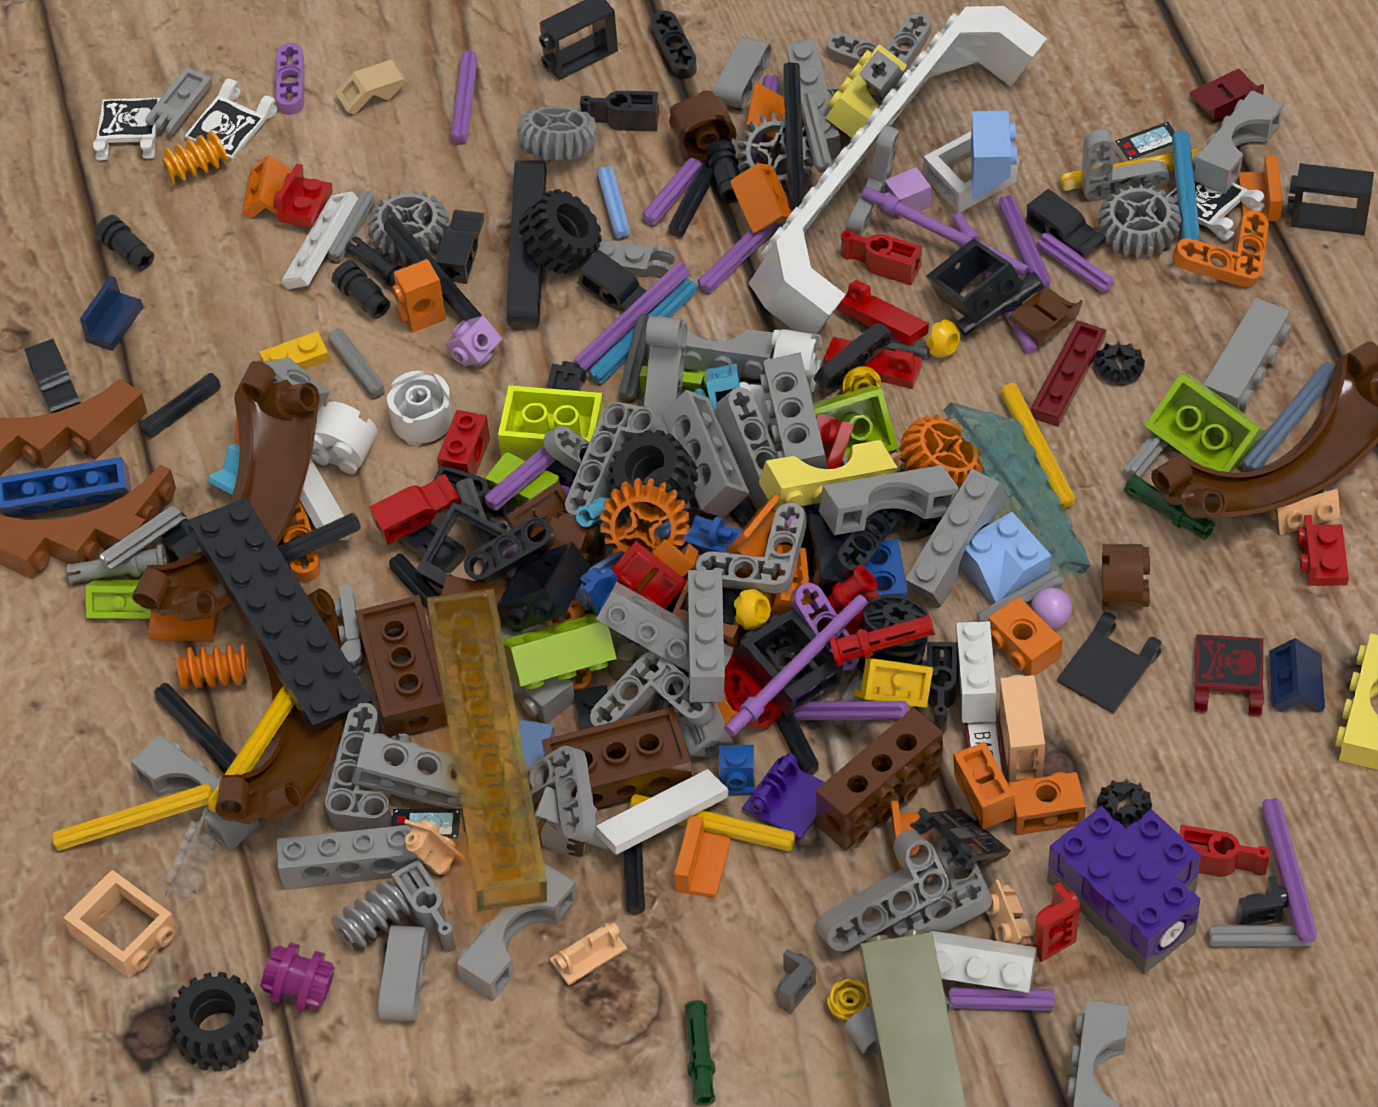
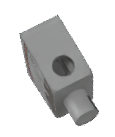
M546 786L535 814L530 846L577 858L584 857L588 844L607 850L608 846L596 835V827L591 838L584 842L565 837L561 828L556 790ZM594 806L595 819H596L597 808Z

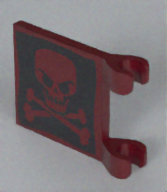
M1196 634L1195 712L1208 711L1209 691L1249 694L1248 714L1253 716L1262 715V706L1264 705V638Z

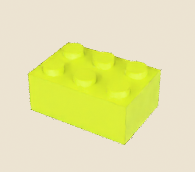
M509 385L498 432L501 457L505 453H510L526 461L544 446L545 434L558 426L568 427L590 442L604 411L603 394Z

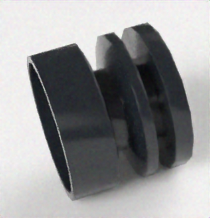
M883 595L871 599L864 607L859 629H867L870 632L920 618L929 613L922 605L911 599ZM929 636L874 651V655L871 658L922 665ZM864 656L859 657L856 665L862 673H864L866 661Z

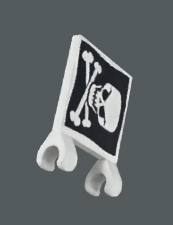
M229 78L223 83L219 95L184 137L186 140L190 139L196 144L197 136L202 135L207 141V133L213 131L222 142L227 158L233 161L263 123L275 116L278 112V107L273 105L275 99L267 95L261 99L256 112L233 102L240 96V90L236 88L238 85L237 81Z
M161 98L104 99L101 107L97 137L93 143L94 151H96V160H108L109 143L140 142V147L143 149V159L155 158L158 128H156V122L151 126L145 120Z
M1194 181L1198 222L1211 229L1223 241L1229 240L1234 235V232L1230 231L1234 225L1233 221L1224 216L1237 204L1242 202L1246 207L1258 212L1264 208V204L1260 203L1264 199V194L1259 190H1247L1234 183L1225 194ZM1177 187L1166 196L1173 197L1175 205H1178Z

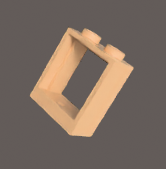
M1013 675L1008 678H1000L999 721L1008 782H1015L1021 778L1043 777L1045 739L1035 675Z
M111 870L63 917L69 934L128 979L137 971L143 970L150 962L151 957L161 947L167 946L178 931L171 912L114 870ZM126 898L153 918L154 921L122 951L96 932L94 928Z

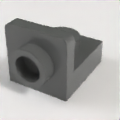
M787 949L783 954V968L787 974L781 979L777 990L779 993V1007L791 1014L816 985V967L804 954H795Z

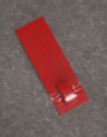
M859 280L849 284L845 297L836 308V310L870 327L879 322L883 323L893 333L894 339L907 346L915 343L929 332L928 322L871 295V286Z
M833 336L824 356L823 365L853 341ZM884 349L864 366L875 370L881 382L913 389L922 368V358L914 356L912 352L909 353L899 349H895V351Z

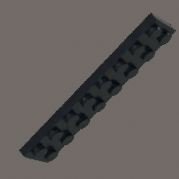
M243 498L189 519L187 523L188 530L311 732L346 718L349 711L357 707L359 703L371 704V697L248 499Z

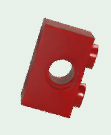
M456 410L437 456L438 469L441 465H446L474 475L477 474L490 441L487 415Z

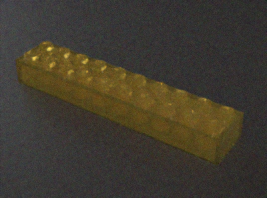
M494 589L427 598L428 622L477 912L546 902L547 878Z

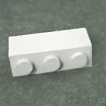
M990 621L956 623L957 669L962 723L996 722L997 693Z
M931 931L941 979L1022 992L1030 991L1037 947Z

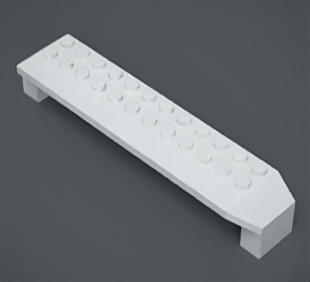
M966 6L959 16L955 13L951 15L941 32L934 36L928 45L929 47L921 52L911 69L904 73L898 81V85L891 89L882 101L881 106L874 110L864 127L857 131L851 139V143L844 147L835 159L834 164L826 169L818 180L817 185L809 190L800 206L792 211L786 223L775 232L769 241L770 243L760 254L764 260L749 281V285L765 309L794 331L817 334L846 295L811 268L804 233L876 145L883 127L893 124L930 77L979 62L1011 87L1046 41V37L1005 6Z

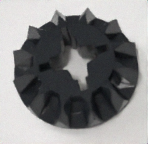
M1119 340L1115 345L1106 343L1102 350H1097L1094 360V368L1097 374L1105 381L1114 384H1126L1135 381L1141 376L1145 366V359L1142 357L1141 349H1134L1132 343L1121 345ZM1117 356H1120L1124 361L1122 369H1119V365L1115 361Z
M1127 778L1123 782L1112 780L1110 785L1101 788L1097 798V809L1102 806L1110 813L1111 818L1118 821L1123 827L1128 828L1134 822L1137 823L1141 820L1143 815L1152 809L1150 792H1146L1142 788L1141 783H1130ZM1127 797H1131V806L1126 804L1117 811L1119 799L1125 800Z

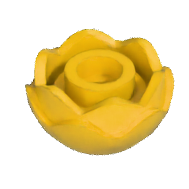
M944 319L932 325V334L926 340L930 354L937 358L953 354L960 341V334L955 324Z
M859 366L853 368L845 375L842 390L845 394L871 385L880 387L881 379L872 368Z
M756 589L742 591L734 602L736 609L735 620L745 630H758L765 625L770 617V603L765 595Z
M845 979L833 985L827 998L832 1014L843 1021H848L854 1014L870 1006L866 986L859 980Z

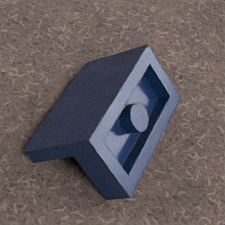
M109 276L80 318L86 342L111 351L116 348L143 309L141 299L120 293L115 277Z
M1296 638L1270 650L1273 707L1283 712L1303 702L1318 712L1325 709L1321 654Z

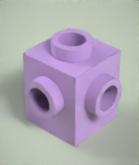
M483 315L469 319L467 322L462 321L451 331L453 336L445 344L451 350L452 357L464 367L474 364L480 366L492 357L491 350L502 338Z

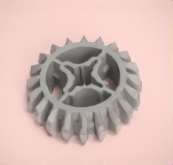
M546 105L543 108L537 106L535 110L530 109L525 114H522L519 126H517L520 148L524 149L527 154H533L535 158H544L545 161L548 159H553L556 162L558 160L569 161L572 158L578 160L580 156H588L589 152L594 151L598 134L595 118L589 116L587 112H581L579 108L572 109L570 106Z
M775 112L771 114L772 121L767 122L766 117L761 115L760 126L754 121L749 123L753 131L752 133L747 130L741 132L742 136L748 141H737V147L745 151L736 153V159L746 160L738 165L739 171H746L755 165L751 157L752 152L759 154V157L768 161V165L773 166L772 153H768L775 152L779 141L781 154H785L778 155L777 159H775L773 168L776 174L782 165L787 164L785 113L782 121H777V114ZM803 126L804 176L810 177L812 172L806 166L815 165L813 158L808 157L812 156L808 138L804 137L806 130L805 126ZM777 131L771 142L756 144L757 140L763 135ZM787 174L777 176L781 185H786L788 190Z
M1128 184L1125 191L1117 188L1115 195L1108 194L1106 201L1102 202L1100 207L1098 224L1099 231L1106 237V245H1112L1114 252L1123 250L1125 257L1132 253L1138 259L1141 254H1146L1151 258L1153 252L1162 254L1164 248H1171L1173 241L1177 240L1179 235L1181 218L1179 205H1175L1173 197H1166L1165 190L1156 192L1154 186L1145 189L1142 184L1138 188H1133Z
M414 189L406 194L400 190L399 195L394 196L389 193L388 200L379 199L378 207H372L371 216H369L368 220L369 238L375 250H379L384 257L390 256L393 262L401 258L404 264L409 259L384 230L385 221L392 216L398 217L429 254L430 252L438 253L445 229L449 228V216L443 203L438 202L435 195L428 197L425 190L420 194H416Z

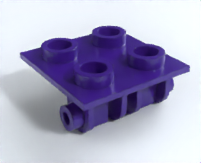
M788 753L786 756H781L776 760L746 801L742 810L777 828L794 832L795 837L801 840L816 819V789L825 782L797 767L798 759L793 754Z

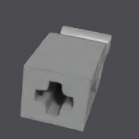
M877 50L859 75L876 92V95L884 100L891 89L898 85L897 83L904 73L896 63Z
M682 672L689 678L688 672ZM677 680L671 683L676 695L682 691L683 681ZM687 701L694 710L702 711V705H699L697 702ZM713 702L715 705L713 717L702 725L691 723L674 708L690 756L713 758L719 754V745L733 744L730 735L724 729L726 724L716 702Z
M418 859L392 873L393 884L405 897L411 910L410 915L417 926L427 927L428 931L435 930L444 951L450 952L456 949L452 926L450 923L445 922L446 914L441 893L420 860Z

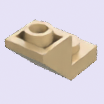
M388 60L354 71L335 93L346 111L355 115L373 95L389 101L407 82V79L396 62Z

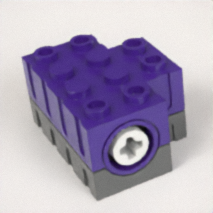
M1101 806L1050 845L1047 882L1052 887L1060 882L1067 891L1071 890L1079 900V913L1082 912L1087 917V920L1103 936L1106 935L1111 940V943L1127 959L1130 958L1143 974H1146L1196 933L1201 898L1194 892L1197 887L1201 854L1152 809L1144 814L1137 823L1134 822L1128 828H1125L1118 821L1111 818L1110 813Z

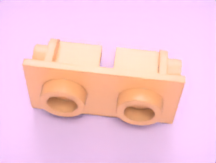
M1322 489L1319 493L1310 495L1292 504L1269 510L1272 520H1278L1279 535L1297 531V527H1303L1304 515H1312L1313 525L1340 518L1338 490L1326 491Z
M405 819L404 823L411 828L410 833L405 837L406 848L419 860H422L434 874L445 875L450 871V865L454 858L465 859L455 848L456 843L453 840L438 833L440 830L438 826L426 820H421L420 823Z
M995 880L989 888L992 904L985 913L988 915L995 932L996 941L1034 947V935L1031 932L1027 919L1014 918L1021 917L1024 913L1016 891L1011 889L1009 885L1001 886L999 880Z
M614 922L611 924L604 923L602 927L568 948L558 951V954L549 960L566 983L571 985L626 951L627 947L618 936L621 934L618 926Z

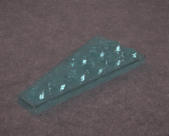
M951 402L943 411L949 419L956 418L964 428L960 434L965 441L971 442L982 452L979 456L980 461L994 480L1001 483L1007 497L1010 498L1014 495L1022 508L1018 512L1025 521H1030L1040 530L1041 533L1038 535V539L1051 554L1058 566L1064 570L1084 574L1091 567L1085 554L1086 550L1078 541L1073 531V524L1066 517L1060 505L1059 497L1053 492L1048 482V475L1041 468L1034 448L1028 443L1021 423L1014 418H1006L992 412H985Z

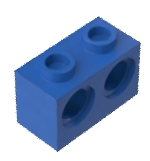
M899 539L885 540L864 567L876 579L878 588L875 591L880 596L891 595L908 598ZM860 543V549L867 551L866 547Z

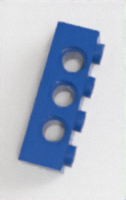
M122 457L0 477V511L4 516L14 518L118 500L132 491L129 468Z

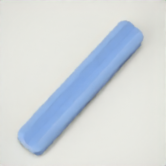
M609 165L600 167L597 170L598 179L614 237L617 239L627 238L630 235V227L614 170Z

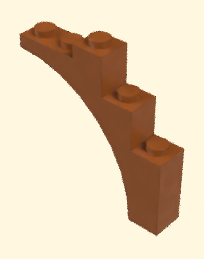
M119 378L96 396L56 413L23 418L0 417V476L22 456L30 463L34 464L36 462L47 469L70 447H73L79 454L85 453L96 460L147 413L142 393Z
M160 465L143 483L127 495L102 508L81 515L54 520H26L0 515V565L33 579L40 570L47 566L51 556L67 564L93 561L98 556L100 548L109 549L157 516L160 508L175 493L176 485L171 469Z

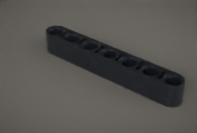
M518 160L514 164L507 290L508 326H539L543 265L534 261L535 258L526 251L527 248L522 244L520 239L522 235L519 233L518 227L520 226L519 220L523 213L546 193L547 172L545 160Z

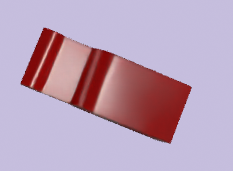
M844 230L841 235V256L844 259H855L865 262L868 271L875 275L912 285L922 266V246L883 234H876L865 238L855 235L850 230Z
M444 474L422 487L417 485L409 486L369 506L376 527L387 545H390L427 526L434 520L437 513L449 508L453 502L459 504L461 500Z
M733 654L724 668V693L735 711L739 713L740 706L749 697H755L763 688L738 661L737 654ZM771 699L763 707L764 712L755 721H749L746 726L767 730L783 711Z
M1186 825L1180 826L1179 835L1201 854L1199 873L1226 877L1231 875L1235 869L1252 871L1258 876L1266 875L1270 854L1269 848L1265 846L1255 848L1239 845V841L1234 835L1223 831Z

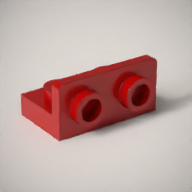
M296 164L291 173L286 175L281 190L277 191L274 196L273 206L277 209L278 222L312 228L333 193L332 183L304 178L303 165Z
M818 413L816 419L828 469L839 468L854 425Z
M1304 515L1303 527H1297V545L1303 546L1304 553L1300 554V572L1306 573L1307 585H1348L1349 575L1342 524L1313 525L1312 515Z
M1060 882L1053 885L1051 905L1043 908L1035 920L1034 947H1037L1036 956L1041 962L1076 943L1080 903L1076 895L1071 890L1067 891Z

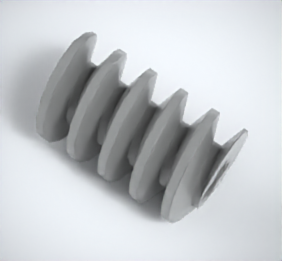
M388 881L387 884L379 882L376 885V892L368 890L365 893V900L357 898L354 901V908L346 906L342 910L343 916L335 914L331 921L341 940L353 951L354 943H357L362 948L367 946L364 939L366 934L374 940L378 938L375 930L377 926L387 932L389 930L386 922L388 918L398 924L400 922L397 913L399 910L407 916L411 914V910L401 891L391 881Z

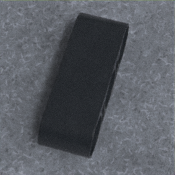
M536 517L531 518L468 554L464 560L465 572L475 581L491 582L553 546L556 538L555 530L546 520ZM539 526L545 527V538L540 542H533L531 539L532 531ZM511 542L516 543L518 547L516 555L509 559L504 558L502 554L504 546ZM480 559H487L489 563L488 570L482 575H476L474 572L475 563Z

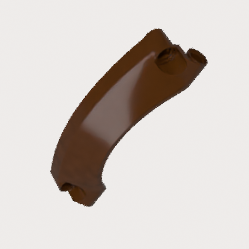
M1367 341L1340 357L1334 367L1326 400L1312 427L1297 445L1278 460L1252 471L1231 473L1202 466L1179 454L1152 470L1151 479L1155 488L1171 505L1182 504L1186 514L1195 519L1236 517L1262 513L1292 504L1326 488L1359 463L1378 443L1377 344Z
M253 361L249 364L234 397L239 428L240 453L236 484L229 504L247 498L277 546L291 521L304 486L313 449L320 394L317 387L310 382L294 385L287 379L273 382L276 376L273 368L263 362ZM199 547L175 562L163 565H147L132 594V599L139 606L161 616L174 614L182 621L211 618L232 601Z
M319 588L307 596L341 649L334 601L327 591ZM260 648L267 668L272 698L274 700L283 684ZM294 704L270 741L260 763L251 772L238 775H223L221 777L215 811L218 816L225 820L247 825L261 817H264L271 823H277L304 808L321 785L330 768L338 746L343 719L311 732Z

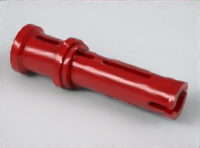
M858 565L853 570L854 574L843 583L838 582L833 586L832 594L827 599L837 615L857 595L864 596L867 592H874L878 588L876 579L865 567ZM822 608L814 610V613L809 614V617L812 619L815 615L822 613ZM820 619L817 623V630L820 631L830 621Z
M927 614L920 618L870 632L862 628L857 631V634L843 638L830 637V643L836 664L839 667L844 665V661L862 656L866 659L871 658L874 655V651L930 635L934 636L935 629L930 614Z

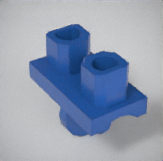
M696 516L689 533L685 536L686 539L683 546L685 547L689 543L699 551L698 555L707 552L728 553L726 549L742 530L725 525V519L718 516L713 521Z
M594 567L580 578L583 583V590L596 616H598L614 585L618 582L615 573L610 568L602 573L597 567Z

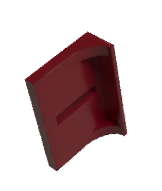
M1238 68L1190 91V96L1213 121H1216L1233 113L1240 99L1244 100L1251 91L1263 95L1264 84L1257 86ZM1220 88H1222L1232 99H1229V98L1221 91Z

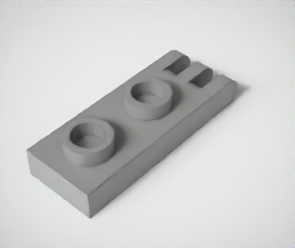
M185 67L149 112L145 122L151 126L156 122V128L163 130L166 127L167 133L174 134L212 86L211 77Z

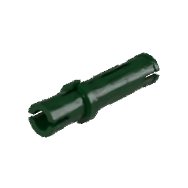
M1133 474L1127 480L1125 485L1128 487H1124L1125 493L1130 494L1157 512L1165 515L1172 520L1173 525L1178 528L1182 526L1203 540H1206L1212 534L1213 527H1215V522L1212 520L1189 517L1184 511L1182 504L1171 505L1155 486L1147 483L1136 474Z
M694 1000L686 1003L684 1006L690 1062L687 1064V1074L692 1080L693 1104L708 1106L716 1101L713 1087V1075L716 1072L715 1062L711 1059L707 1003L704 1004V1001Z

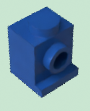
M719 745L720 782L728 788V796H751L754 792V745Z

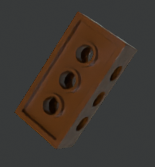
M420 595L356 610L355 614L386 735L389 738L394 735L399 737V734H411L453 723L448 696Z
M674 707L542 740L544 757L564 745L580 749L585 753L593 806L596 808L630 800L635 794L646 796L665 791L692 777L691 760ZM577 786L572 790L571 796L574 798L577 794Z
M913 707L816 789L817 827L845 851L854 844L862 843L872 828L879 822L881 824L885 823L891 817V801L898 800L899 805L903 802L911 801L922 785L927 781H934L940 775L943 768V731Z

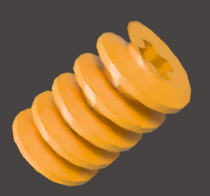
M213 131L207 133V141L202 135L196 137V145L189 139L185 141V149L179 143L174 145V153L169 148L163 149L162 163L167 177L173 186L175 185L176 175L184 182L186 181V171L197 177V167L208 173V163L211 162L218 169L219 159L222 158L228 165V158L222 142Z

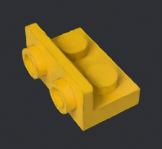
M867 658L861 690L854 689L853 696L864 699L863 701H906L909 705L908 711L913 707L915 708V706L927 708L933 667Z

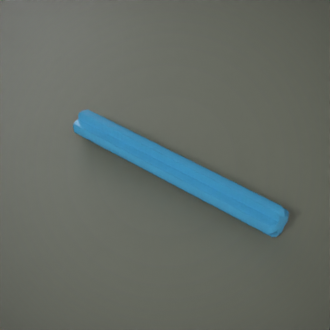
M1177 130L1172 136V146L1181 218L1182 239L1189 238L1200 241L1190 134L1188 131Z
M685 278L647 316L670 318L696 293L695 282ZM635 326L589 370V378L592 381L602 384L627 360Z

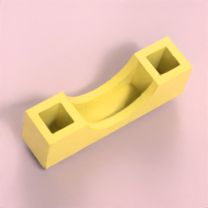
M880 44L873 53L868 50L865 52L827 104L832 109L825 118L851 138L854 137L861 127H864L870 115L879 106L870 95H876V92L859 75L862 69L877 50L896 63L902 71L907 66V64Z
M877 440L852 445L846 464L836 469H820L810 466L795 455L766 460L759 485L768 500L775 493L780 497L773 507L774 511H777L785 503H796L800 506L820 504L823 485L896 473L898 467L882 441Z
M1370 633L1367 646L1360 645L1356 664L1362 665L1360 673L1353 672L1349 691L1355 692L1353 700H1346L1342 718L1347 719L1348 723L1347 727H1339L1335 746L1341 747L1339 761L1378 770V715L1370 703V700L1378 694V635Z

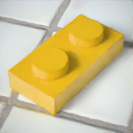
M318 331L260 351L262 362L291 358L303 370L330 360L328 351Z

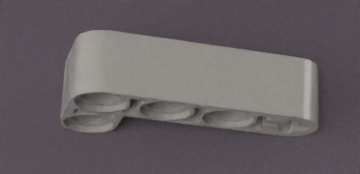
M649 316L646 328V343L650 346L644 407L649 405L658 415L662 414L682 392L687 322L677 318Z
M738 387L730 391L717 403L716 414L747 486L755 508L759 510L768 499L759 485L763 469L757 465L756 461L764 468L766 460L778 459L779 457L754 396L749 390ZM744 432L749 434L751 440L746 437Z
M614 402L604 409L566 498L565 508L569 514L574 516L580 514L577 512V509L584 505H590L595 499L601 497L611 498L612 485L608 480V475L611 474L608 469L609 463L615 461L612 456L615 451L622 449L620 445L624 441L628 443L632 440L631 436L636 433L641 436L646 430H651L653 433L656 430H662L665 434L668 433L667 426L649 408Z
M359 703L357 707L351 709L348 713L325 798V807L330 825L340 832L392 827L391 810L385 795L367 791L368 787L351 782L346 783V781L352 780L358 754L353 753L359 752L365 732L382 734L378 712L372 704Z
M907 830L899 834L894 841L893 848L902 869L824 912L816 924L819 936L832 949L845 951L941 898L946 893L949 882L938 855L930 842L915 831ZM919 845L917 853L909 856L911 849ZM933 874L931 881L923 885L924 879L928 875ZM903 891L901 898L896 902H892L895 894ZM872 908L870 916L862 919L864 912Z

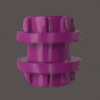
M291 942L287 948L277 945L273 948L264 969L260 985L263 991L271 994L270 1000L278 1004L282 1002L285 995L297 999L296 1010L306 1012L308 1007L315 1009L322 1007L335 972L333 964L325 961V953L316 950L312 958L309 959L299 955V944Z

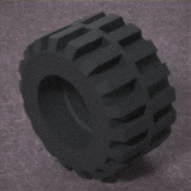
M560 189L548 191L525 211L519 220L520 226L518 230L522 235L520 239L522 244L526 246L528 254L532 255L535 258L534 261L538 264L541 263L545 269L549 271L552 269L557 274L562 272L568 274L574 271L599 249V243L602 241V236L600 235L601 228L596 222L595 214H592L589 206L584 204L579 197L572 196L568 191L562 192Z
M646 430L641 436L638 433L631 436V441L628 443L624 441L620 445L622 449L615 451L612 456L615 461L609 463L608 468L611 472L608 475V480L612 485V490L616 488L622 491L621 486L625 481L634 487V481L638 477L643 485H647V482L644 483L646 477L652 471L663 467L661 472L653 479V486L659 488L660 484L665 482L667 485L665 492L669 493L676 489L677 497L675 501L684 500L687 505L691 500L689 495L690 493H695L697 488L694 482L698 481L699 474L695 471L698 468L689 453L672 434H665L662 430H656L655 433L651 430ZM645 502L649 506H656L655 504Z
M211 972L203 974L204 978L201 980H197L196 977L189 980L190 986H182L178 990L179 997H173L170 1003L172 1010H169L168 1013L169 1025L178 1050L182 1056L186 1057L188 1063L191 1065L197 1063L199 1069L207 1070L209 1066H212L214 1071H222V1066L228 1065L229 1069L237 1067L236 1061L241 1060L244 1063L250 1058L248 1052H255L259 1047L257 1040L262 1039L263 1019L254 992L252 993L251 987L246 982L241 983L240 977L232 975L229 979L225 972H218L216 977H212ZM228 1013L233 1015L231 1021L220 1029L203 1030L199 1028L201 1023L213 1014Z

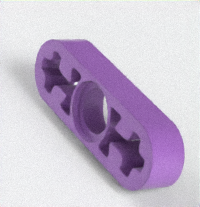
M294 43L282 45L276 54V100L279 111L286 115L296 114L304 107V56L302 48ZM289 57H292L293 64H288ZM287 76L298 77L293 82L283 81V79ZM288 93L293 94L292 101H288Z
M805 583L795 588L790 598L792 608L816 635L819 634L817 623L820 619H827L831 622L837 616L823 591L816 584ZM803 592L806 595L810 593L813 595L814 599L811 600V605L802 604ZM822 608V613L815 615L812 619L809 617V614L814 613V610ZM845 627L836 635L837 638L850 636ZM859 658L846 661L847 664L844 662L842 672L853 669L857 665Z

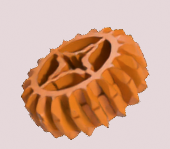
M938 414L934 417L925 415L923 418H918L912 422L903 433L900 447L898 448L901 452L900 460L906 463L905 471L943 465L959 489L971 469L980 473L983 471L982 468L985 460L982 458L983 450L977 447L979 440L970 437L971 431L963 430L961 422L954 424L950 417L943 420Z
M638 477L634 481V487L625 481L621 486L622 491L616 488L612 490V499H605L603 504L605 510H602L600 514V519L604 521L601 523L600 531L607 533L604 538L605 544L615 543L612 548L613 554H617L620 551L625 553L636 540L633 538L642 539L644 542H638L650 552L664 539L668 540L677 549V545H684L686 539L684 534H687L689 531V525L685 523L689 519V513L682 511L685 507L684 500L675 501L677 497L676 489L667 493L665 492L667 486L665 482L661 483L658 488L653 486L654 480L652 478L648 479L647 485H643ZM645 502L655 504L656 506H649ZM628 505L631 509L629 513L631 518L627 519L626 524L621 526L618 514ZM669 518L671 530L666 536L660 538L658 526L662 525L663 520ZM639 519H645L644 523L641 524ZM646 520L650 522V525H645Z

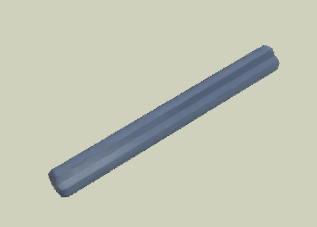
M1329 362L1322 363L1244 457L1241 465L1243 471H1252L1263 466L1329 386L1335 365H1331Z

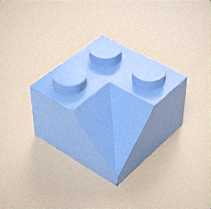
M972 111L971 172L973 198H980L1009 179L1011 176V165H1017V146L1011 144V142L1016 140L1015 123H1009V111Z
M1011 512L974 534L963 553L959 567L987 599L994 604L1050 572L1051 554L1018 517Z

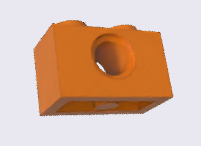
M428 259L394 272L396 285L392 286V291L396 301L399 303L395 308L401 323L407 322L413 333L446 320L440 279Z
M1017 597L988 617L992 646L996 649H1001L1009 657L1012 665L1017 670H1022L1027 676H1036L1061 658L1063 639L1020 597Z
M1058 772L1047 777L1035 779L1021 778L1015 782H1009V786L1014 794V817L1012 819L1016 835L1073 827L1085 819L1086 805L1077 772L1067 774ZM1048 799L1051 800V802H1042L1040 800Z

